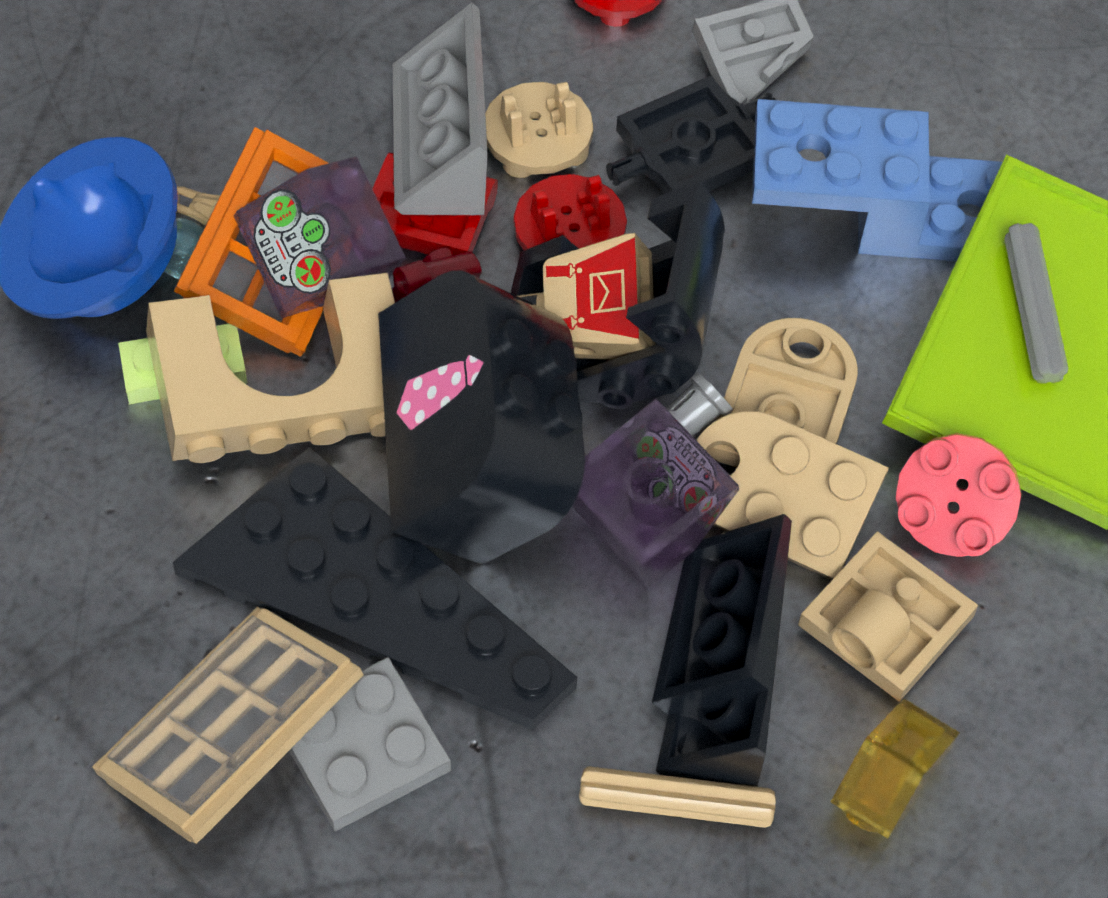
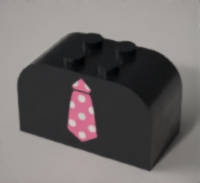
M449 271L443 273L378 313L391 532L474 562L485 564L554 528L567 515L579 494L585 471V450L582 431L583 417L580 409L576 375L577 361L574 354L571 332L565 321L558 315L467 272Z

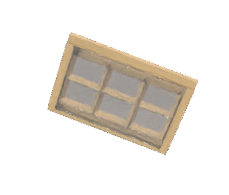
M257 607L101 757L92 768L112 788L189 842L192 841L197 844L363 676V673L359 666L350 661L349 657L269 610Z

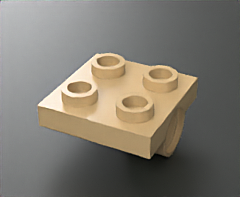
M877 531L801 613L798 626L900 702L971 621L976 613L978 604Z

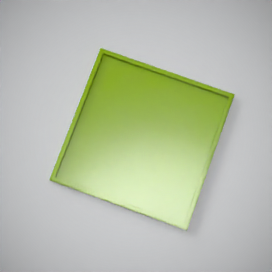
M1006 154L882 424L924 444L933 438L956 433L982 437L1004 452L1017 471L1022 490L1107 530L1108 200ZM1017 223L1022 225L1032 223L1039 229L1069 368L1063 380L1057 383L1048 382L1040 384L1032 375L1004 239L1005 235L1009 232V227Z

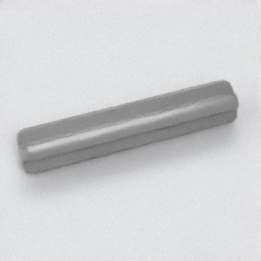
M1017 223L1009 227V232L1005 235L1004 239L1032 375L1040 384L1048 382L1057 383L1063 380L1069 368L1039 229L1032 223L1024 225Z

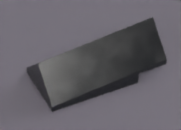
M785 514L687 544L652 703L668 715L656 772L660 775L758 786L766 755L792 520Z

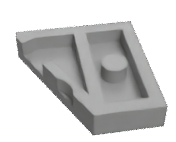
M763 0L696 18L692 28L693 35L711 76L727 95L742 104L754 100L810 49L814 39L812 30L798 0Z

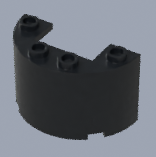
M699 181L651 199L647 219L672 240L648 248L652 252L654 298L628 307L626 318L655 342V345L613 360L576 358L579 401L601 403L612 409H626L634 402L646 401L676 392L698 369L707 333L725 233L721 210L709 191ZM561 235L520 252L510 293L520 296L544 292V262L548 258L579 248Z

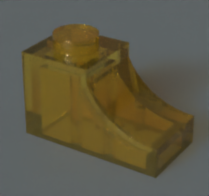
M903 699L865 738L834 794L831 803L845 811L847 818L857 827L869 832H878L888 839L906 818L925 785L951 750L960 732L908 700Z

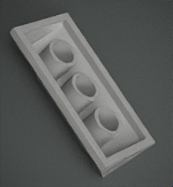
M471 2L392 64L394 209L402 215H484L488 152L480 11Z

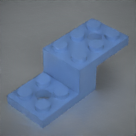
M765 99L757 100L752 204L857 211L858 254L957 261L977 218L964 214L959 206L973 204L980 208L982 207L1002 162L929 156V112ZM804 149H814L823 153L826 159L809 161L804 159L798 152Z

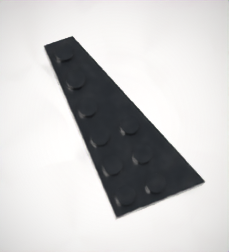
M310 447L172 562L175 575L194 583L199 579L224 590L225 596L244 605L248 601L281 615L282 619L301 630L370 660L373 656L382 660L389 657L392 664L402 668V674L423 683L426 679L462 694V700L531 730L535 729L577 688L576 675L421 542L391 532L390 516Z

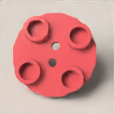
M956 433L933 438L912 453L899 473L895 497L898 505L899 522L904 529L911 533L916 541L935 553L963 557L983 555L992 546L1005 538L1017 520L1022 493L1017 471L1001 449L982 437ZM959 479L967 480L968 488H959L957 481ZM950 502L958 503L959 510L951 511L948 504Z

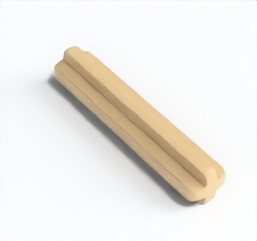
M592 766L584 768L579 792L580 803L585 806L763 828L771 826L776 804L775 792L770 788Z

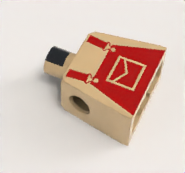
M636 233L624 234L548 258L543 265L544 292L518 296L558 315L565 321L571 332L576 358L613 360L655 345V342L626 318L628 307L654 298L652 252Z

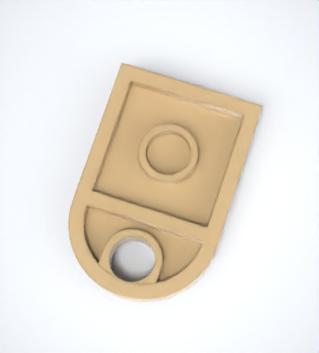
M803 318L775 320L761 326L747 338L741 349L724 399L733 408L730 414L742 411L767 413L837 444L857 381V361L850 345L830 327ZM806 342L815 346L820 354L813 358H802L795 355L791 351L790 346L795 343ZM727 445L714 446L705 455L707 459L737 468L740 462L738 453Z
M757 411L736 412L716 420L701 433L694 444L704 456L714 446L727 445L732 447L740 458L738 468L734 473L726 477H717L715 492L719 500V512L711 523L728 532L785 514L792 520L788 561L830 580H833L843 569L889 467L778 417Z

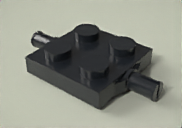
M710 75L617 116L616 131L632 151V154L613 163L606 164L608 178L610 181L613 180L612 184L614 186H618L622 182L644 174L657 184L663 194H666L695 181H699L710 192L753 172L754 123L757 100L776 99L775 97L772 98V94L768 92L748 103H739L727 95Z

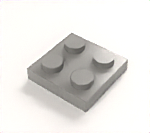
M389 657L361 670L363 676L289 750L335 832L451 771L450 758Z

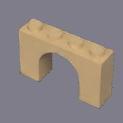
M388 273L329 280L323 312L334 354L336 370L326 382L316 389L294 396H276L257 391L243 383L230 370L222 354L210 295L148 303L146 333L172 461L189 459L193 463H208L220 459L225 453L250 450L254 454H269L284 448L287 444L311 441L314 445H330L341 441L346 436L369 432L376 437H385L378 313L395 303Z

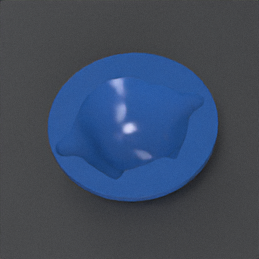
M106 137L75 146L43 166L30 178L14 198L0 226V286L5 294L24 311L35 316L50 319H64L76 316H105L129 306L143 296L166 269L176 245L178 194L174 175L167 162L152 147L141 141L125 137Z

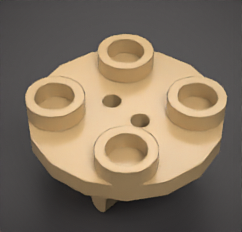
M547 82L521 83L502 91L489 103L485 113L487 147L495 159L503 163V169L510 176L525 178L531 174L556 173L571 166H578L587 159L589 146L593 138L592 115L581 97L569 90L568 82L556 85Z

